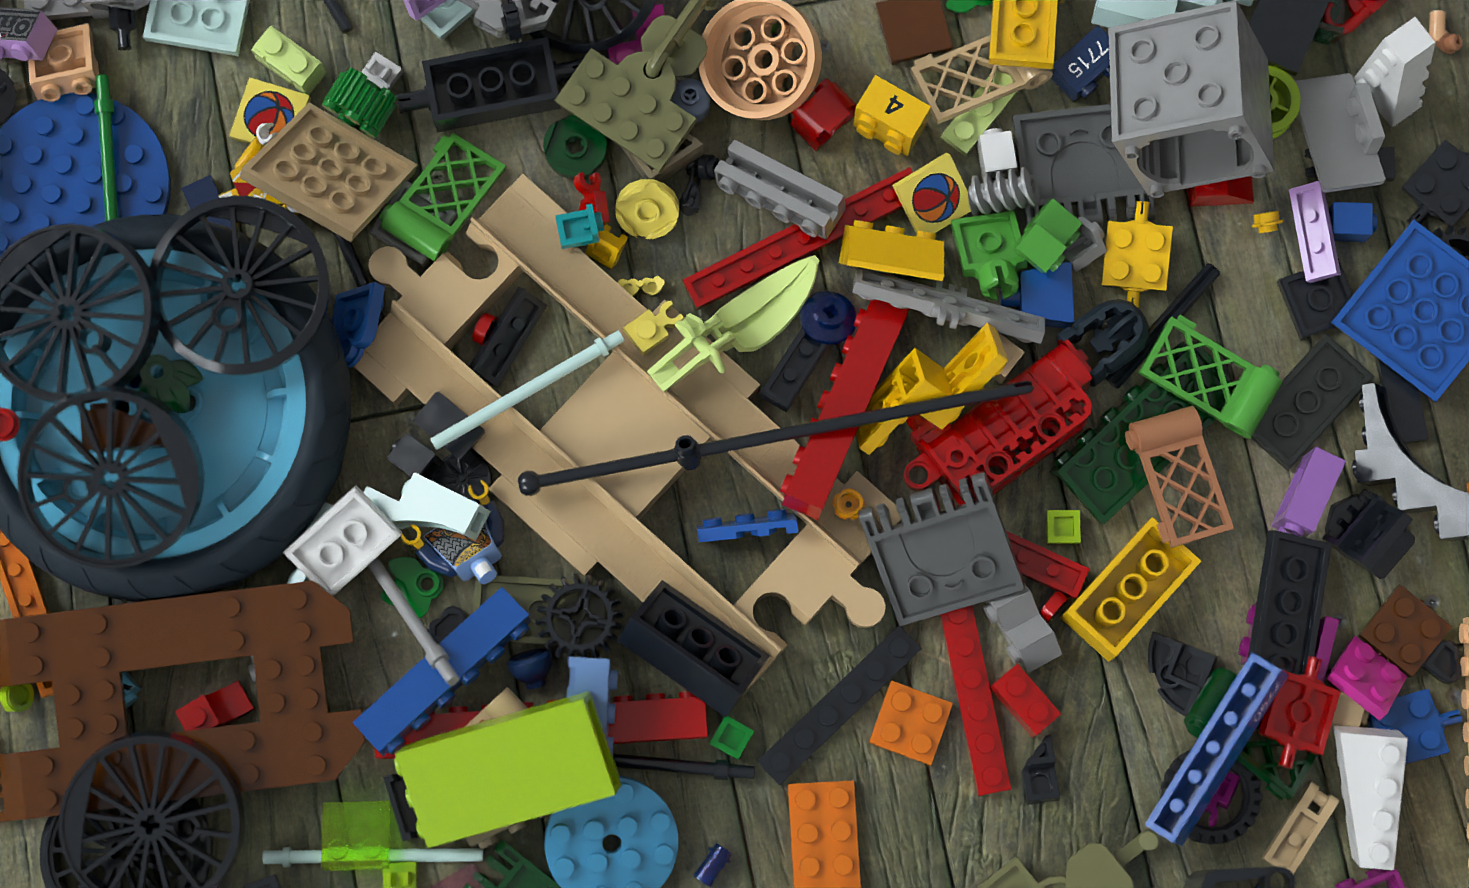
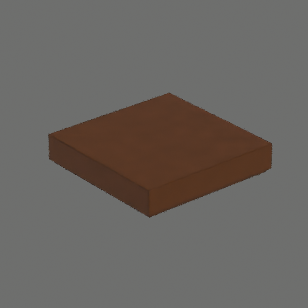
M886 0L876 3L875 8L891 65L952 50L953 45L940 0Z

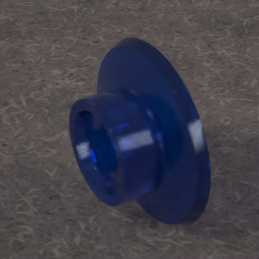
M817 292L807 298L801 308L800 320L802 327L817 342L838 344L847 340L848 335L851 336L855 331L856 327L853 325L857 317L856 310L845 296L837 292ZM831 310L835 317H832V319L827 318L828 316L825 312Z

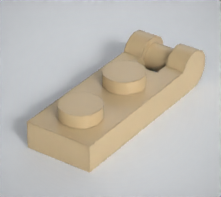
M1309 781L1261 859L1273 867H1285L1294 875L1336 808L1339 799L1331 794L1327 796L1319 791L1318 785ZM1311 801L1320 806L1317 814L1308 809Z

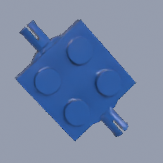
M1425 689L1396 697L1388 713L1380 721L1370 713L1367 720L1368 728L1398 730L1407 737L1405 765L1449 753L1450 750L1444 735V726L1462 723V716H1458L1461 714L1459 709L1440 714L1434 705L1430 690Z

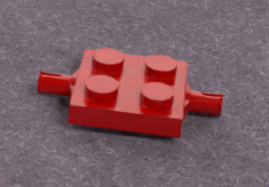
M1313 656L1308 657L1304 675H1295L1284 671L1289 676L1264 714L1259 734L1275 739L1284 746L1278 765L1288 769H1293L1292 766L1297 750H1305L1316 755H1323L1341 692L1326 686L1321 680L1317 679L1323 660Z

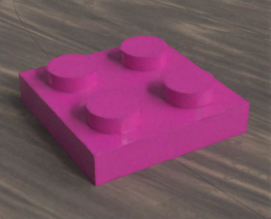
M1354 636L1346 644L1327 680L1380 721L1388 713L1408 676L1401 672L1397 666L1387 662L1384 657L1379 656L1370 645Z

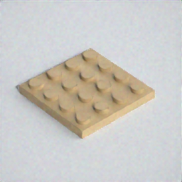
M308 103L241 169L239 178L352 242L400 190L403 183L415 174L418 164L315 105Z

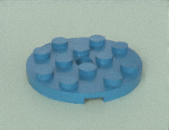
M619 776L622 786L616 795L551 813L546 826L544 845L547 863L557 884L561 888H661L673 870L678 853L677 826L669 807L661 796L638 780ZM610 834H615L621 839L620 846L614 852L608 851L602 846L603 839Z

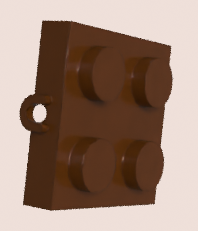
M1398 585L1358 634V637L1378 652L1379 656L1384 655L1387 662L1397 666L1401 672L1410 678L1414 676L1452 626L1432 611L1431 606L1425 605L1422 599L1419 600L1402 585Z

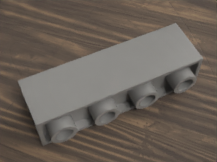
M734 139L727 149L729 157L726 162L720 160L714 169L718 186L728 194L733 195L736 193L744 197L755 208L761 209L763 207L771 211L782 222L789 223L791 221L800 226V229L811 237L818 235L827 240L846 210L844 195Z

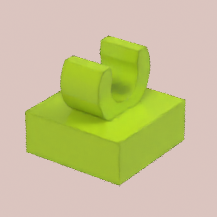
M417 862L383 863V888H418Z

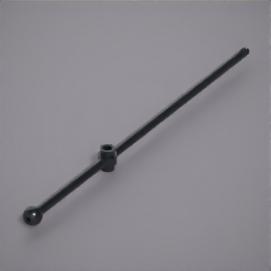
M1022 381L701 444L694 440L692 436L683 435L676 440L674 449L541 475L534 471H525L519 475L518 485L521 494L533 496L542 487L677 462L685 470H694L700 465V460L703 456L1029 394L1034 390L1031 381Z

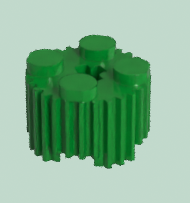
M350 67L348 71L339 74L326 95L322 106L334 114L339 113L337 119L354 128L356 124L360 125V130L375 139L395 109L396 105L394 103L398 97L385 87L381 89L378 85L368 80V76Z

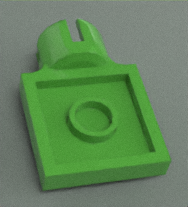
M1015 211L951 220V229L963 277H975L979 281L982 294L988 300H998L995 288L1001 289L1003 300L1012 297L1019 287L1016 271L1027 268V261L1012 249L1016 241L1021 238Z

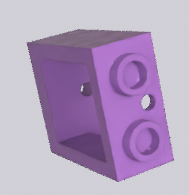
M1318 447L1305 454L1299 462L1271 527L1278 529V531L1306 537L1313 533L1346 460Z

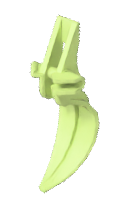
M816 255L810 256L769 275L731 299L704 323L699 317L691 313L687 314L683 321L679 320L675 323L676 328L685 339L647 370L648 374L660 389L665 392L709 361L715 365L718 372L724 373L726 369L720 357V353L723 351H728L735 347L739 352H751L767 345L785 330L803 307L815 283L820 260ZM710 334L716 340L711 345L705 339ZM696 347L700 353L678 370L672 361L691 348Z

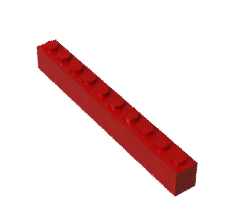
M689 691L679 692V698L665 699V693L646 694V700L633 701L631 695L614 696L612 704H616L615 724H609L608 737H614V744L708 738L706 703ZM523 702L528 709L534 707V702ZM489 704L481 705V711ZM468 706L448 707V713L435 714L434 710L429 715L431 717L430 721L421 730L416 732L413 729L404 738L406 740L404 745L464 728L481 711L468 712ZM375 748L376 759H395L396 757L395 753L391 755L389 752L383 757Z

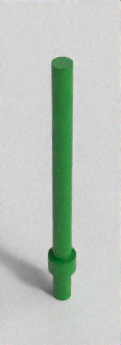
M97 75V100L94 101L95 115H98L105 221L118 218L111 116L115 112L114 100L110 99L109 76Z

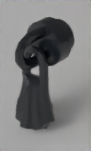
M704 154L686 166V172L690 177L687 187L679 200V210L687 216L696 214L699 211V185L701 179L713 180L716 177L714 169L720 160L715 158L714 155Z

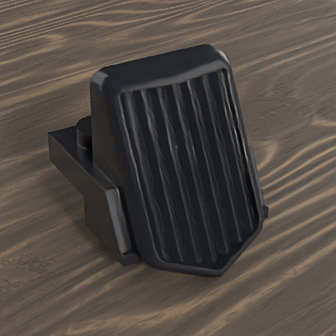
M1363 489L1360 494L1351 495L1331 505L1325 525V535L1322 539L1327 543H1331L1332 547L1344 557L1363 566L1375 577L1384 579L1415 543L1414 535L1406 529L1413 519L1406 512L1389 505L1379 495Z

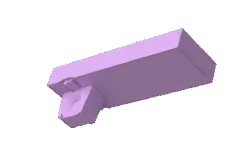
M1319 181L1289 189L1306 281L1312 283L1341 275L1326 195L1322 191Z

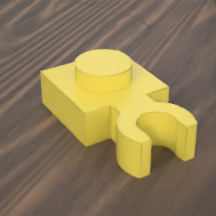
M672 301L662 304L659 314L656 316L648 309L623 327V332L642 356L669 337V333L665 328H675L677 321H683L682 314H679L676 318L667 317L666 312L673 307Z

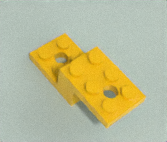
M987 322L944 368L914 348L875 389L866 412L983 389L993 376H997L1003 371L1008 362L997 329ZM964 406L920 415L942 430L949 422H953L959 417ZM908 417L859 426L856 432L859 448L870 455L877 447H881L887 441L889 434L898 424H903Z

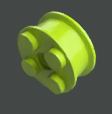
M1268 66L1272 137L1275 139L1281 136L1295 120L1300 110L1301 96L1296 82L1288 73L1277 67Z

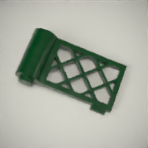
M1217 668L1211 673L1184 718V724L1192 736L1200 737L1235 681L1237 675L1232 671ZM1257 730L1260 741H1248L1236 760L1267 783L1266 789L1281 801L1285 798L1290 800L1296 794L1317 755L1305 751L1307 755L1304 760L1295 761L1294 759L1293 769H1288L1292 781L1288 787L1279 779L1277 769L1284 767L1275 763L1271 750L1273 746H1282V749L1284 746L1276 740H1269L1268 737L1259 734ZM1262 747L1266 764H1259L1253 759L1251 748Z

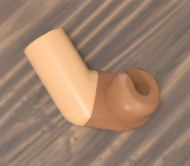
M1441 10L1431 11L1429 16V35L1435 41V46L1446 54H1453L1455 51L1460 50L1463 44L1462 38L1445 30L1446 12Z

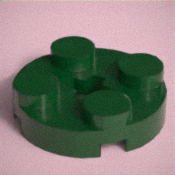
M569 115L567 118L555 121L548 128L544 136L543 148L547 164L562 177L574 179L579 173H584V179H587L603 165L606 159L607 143L605 136L575 115ZM575 140H580V145L584 148L583 151L571 154L567 144H573Z

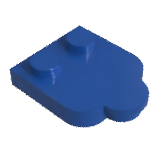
M376 282L336 295L332 322L339 336L349 368L354 367L360 361L364 349L371 345L376 336L380 312L384 305L383 295L385 286Z

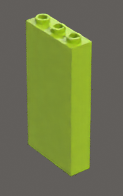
M590 691L404 745L395 753L396 771L399 776H403L407 787L405 791L408 805L414 808L418 819L416 822L417 831L420 838L425 839L427 848L614 796L622 786Z

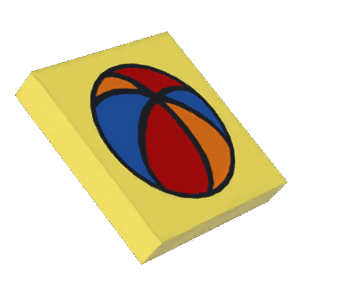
M249 77L229 137L233 140L250 144L257 136V127L262 123H273L274 125L270 128L269 134L278 133L310 103V95Z
M948 153L941 155L892 185L916 235L917 230L936 233L951 224V220L959 219L971 212L968 191L951 155Z

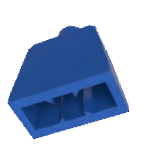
M1071 262L1061 263L1054 272L1050 269L1046 273H1041L1037 269L1020 272L1018 275V290L1008 299L1003 300L1001 289L999 290L1000 306L1018 307V311L1044 317L1045 326L1066 329L1074 324Z

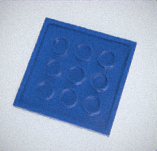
M1412 220L1331 323L1436 402L1469 362V260L1417 221Z

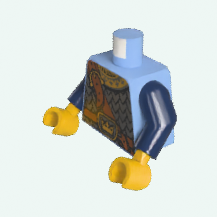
M480 480L485 489L484 493L481 496L476 495L472 486L469 485V494L474 499H479L480 505L491 512L476 541L457 532L435 528L424 535L426 541L423 542L420 539L421 532L419 528L410 524V527L416 531V539L412 541L407 540L403 534H401V539L405 544L413 545L416 548L415 553L431 571L447 577L457 575L462 581H468L476 576L481 584H487L494 580L497 575L492 564L502 557L499 546L504 542V520L494 500L488 497L489 485L487 482Z

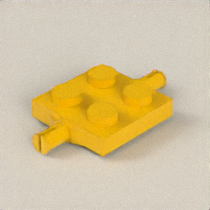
M1136 201L1135 220L1128 222L1108 221L1107 252H1105L1102 277L1103 286L1120 287L1128 291L1127 301L1132 302L1134 298V305L1138 308L1140 292L1148 290L1167 291L1173 226L1155 225L1148 221L1150 202L1145 201L1142 214V201Z

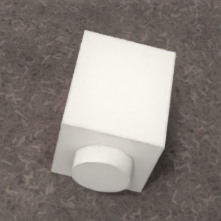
M994 128L984 131L983 135H979L977 150L982 179L984 180L985 173H989L992 179H996L997 171H1002L1004 177H1008L1009 169H1014L1016 172L1017 162L1011 131L1002 132L1001 128Z

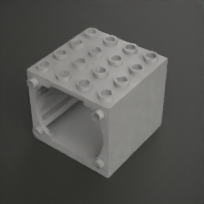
M1237 0L1108 28L1112 142L1147 195L1159 198L1164 195V192L1247 176L1263 178L1266 176V173L1275 171L1268 58Z

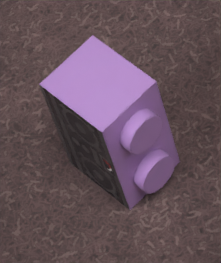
M0 7V59L4 57L17 58L22 61H27L28 59L43 60L57 32V28L41 10Z

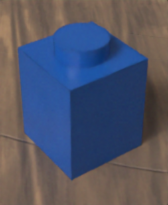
M1333 202L1328 208L1334 241L1366 242L1376 232L1377 214L1373 213L1372 203Z

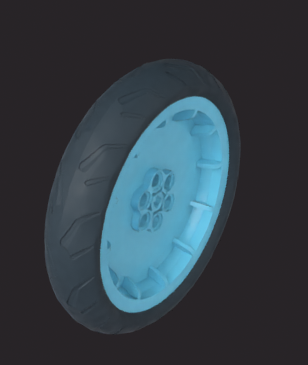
M135 215L108 220L91 227L108 231L126 241L141 255L150 268L153 254L161 238L182 215ZM202 221L196 223L183 234L184 239L225 272H228ZM209 222L232 267L235 269L232 229ZM238 232L241 264L243 267L252 238ZM71 236L64 237L53 246L65 287L67 285ZM81 236L76 287L100 242L97 238ZM180 241L175 244L168 256L167 263L223 278L220 273ZM258 242L250 269L266 251L267 246ZM108 246L85 293L124 259L123 255L113 246ZM45 252L32 264L58 294ZM274 252L257 273L283 259ZM130 265L89 302L139 285L138 277L132 266ZM288 265L260 281L301 276ZM27 268L12 281L54 303ZM165 268L162 276L161 292L220 286L221 284ZM241 278L239 283L233 282L232 287L237 293L239 289H245L246 284ZM308 283L258 288L308 304H316L317 295ZM7 286L2 291L0 306L51 309V307L10 286ZM143 292L90 311L144 315ZM222 292L164 298L162 303L167 320L169 321ZM255 295L300 332L303 331L313 311ZM251 300L278 352L286 348L298 337L256 302ZM245 303L250 360L252 363L271 357L274 354ZM215 305L173 327V331L182 343L187 345L211 317ZM71 308V309L69 310V313L71 314V317H70V319H68V320H71V321H72V320L74 319V316L72 315V312H73L75 309H72V308ZM227 309L221 315V323L225 326H230L237 320V312L233 309ZM0 312V333L51 315ZM326 312L317 334L307 347L292 360L273 370L253 375H228L206 370L193 364L203 376L201 382L187 387L190 396H194L196 399V406L190 412L177 414L192 432L202 456L204 490L199 510L188 530L173 546L148 561L124 568H97L72 561L46 544L29 523L23 511L17 488L19 456L29 432L39 418L54 403H49L29 395L11 384L0 373V408L12 410L20 420L18 434L10 441L0 442V530L36 566L62 581L90 593L133 602L212 593L236 584L272 563L307 529L321 510L339 476L348 442L351 421L350 375L339 336L328 313ZM91 318L92 322L104 327L111 333L135 345L138 344L143 321ZM213 325L193 349V352L209 360H214L222 331ZM47 326L1 341L9 360ZM241 330L229 334L220 363L244 364ZM96 331L91 332L87 337V345L91 349L99 341ZM159 331L151 355H162L170 361L187 360L168 344ZM52 335L15 367L28 381L36 369ZM72 338L66 393H75L86 389ZM112 339L111 347L106 354L121 369L131 357L133 349ZM61 341L38 384L39 388L52 393L57 391ZM86 354L95 387L113 376L112 371L99 356ZM154 365L150 370L151 376L155 378L161 377L163 368L159 365ZM130 382L125 387L131 388ZM101 399L96 402L85 404L87 410H90V404L108 403V400ZM115 399V409L120 403L128 401ZM128 402L130 406L128 414L135 416L139 406ZM73 405L59 413L57 418L82 443L80 413L77 406ZM144 410L140 419L154 424L149 413ZM52 423L48 424L38 442L91 465ZM165 448L146 449L127 468L129 469L166 456L168 453ZM37 449L34 451L31 471L57 473L83 471ZM126 450L121 462H125L137 450ZM114 451V460L119 451ZM92 453L94 457L98 460L96 453ZM170 460L129 475L176 478ZM110 472L104 476L106 481L112 480L115 482L118 479L117 474H110ZM32 478L36 501L62 493L65 480ZM74 480L72 482V490L76 495L83 497L87 496L88 493L86 484L83 481ZM130 483L185 508L179 485ZM99 492L57 530L62 537L74 545L78 543L100 494ZM129 492L167 533L170 534L174 531L181 521L182 515ZM106 496L82 546L85 550L99 554H105ZM122 497L142 550L161 542L163 539ZM62 498L39 508L53 527L76 505ZM113 498L112 555L135 553Z

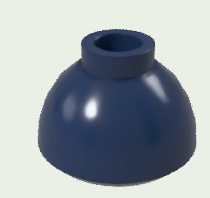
M545 648L524 651L509 658L506 665L512 676L518 681L525 683L527 689L539 688L546 684L544 678L549 673L552 665L551 651Z

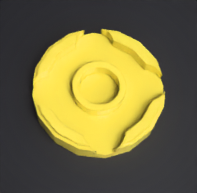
M640 179L629 183L620 191L616 200V219L620 227L629 235L656 239L669 233L677 223L679 200L675 192L665 183L654 179Z

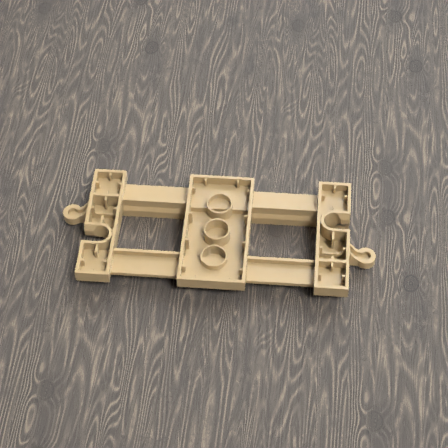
M524 174L479 219L473 217L470 219L471 224L466 232L467 237L479 248L491 252L499 259L497 269L488 278L479 280L467 276L463 271L462 264L449 252L441 254L421 277L409 267L404 254L395 247H382L372 254L368 265L371 276L376 283L392 288L401 298L397 302L395 300L392 301L391 312L378 325L373 342L368 348L364 349L360 361L353 368L396 407L410 392L424 405L436 392H440L470 416L501 398L493 388L450 350L523 272H526L598 338L600 337L601 340L617 330L621 333L624 342L612 348L613 352L540 430L532 425L514 407H510L480 425L485 429V434L473 447L480 456L501 474L489 487V491L585 579L588 574H591L601 564L641 602H644L663 580L768 653L770 657L746 692L788 646L777 634L764 630L754 620L753 609L761 599L773 596L784 600L790 607L792 615L804 626L818 614L830 599L844 607L847 618L859 628L874 627L880 622L885 614L884 598L878 591L861 586L851 577L872 554L860 518L855 520L839 518L835 514L836 509L833 507L832 501L837 493L840 494L843 489L851 488L863 496L865 506L862 509L873 507L879 521L880 530L883 527L877 512V505L884 503L888 507L893 526L899 524L902 520L896 505L858 471L845 484L836 478L819 520L791 509L807 525L734 605L727 601L639 521L685 471L677 462L542 487L533 496L521 494L518 477L525 471H534L541 475L674 449L676 440L683 435L692 436L694 440L701 444L780 428L750 401L760 390V384L724 352L720 353L726 369L724 373L718 372L715 365L709 361L663 392L648 374L647 370L685 339L676 327H667L665 330L669 333V337L642 356L623 332V327L646 312L647 309L578 247L561 248L555 215L567 212ZM664 299L663 302L652 312V313L654 314V316H656L657 314H659L660 307L662 306V304H664L665 302H667L665 299ZM674 307L666 312L669 318H676L680 314ZM707 337L705 338L710 345L713 343ZM693 347L672 362L680 370L700 352L696 347ZM791 439L727 452L783 502L785 494L780 492L781 486L787 473L794 475L797 465L792 463L800 446L796 441ZM850 502L845 503L846 507H851Z

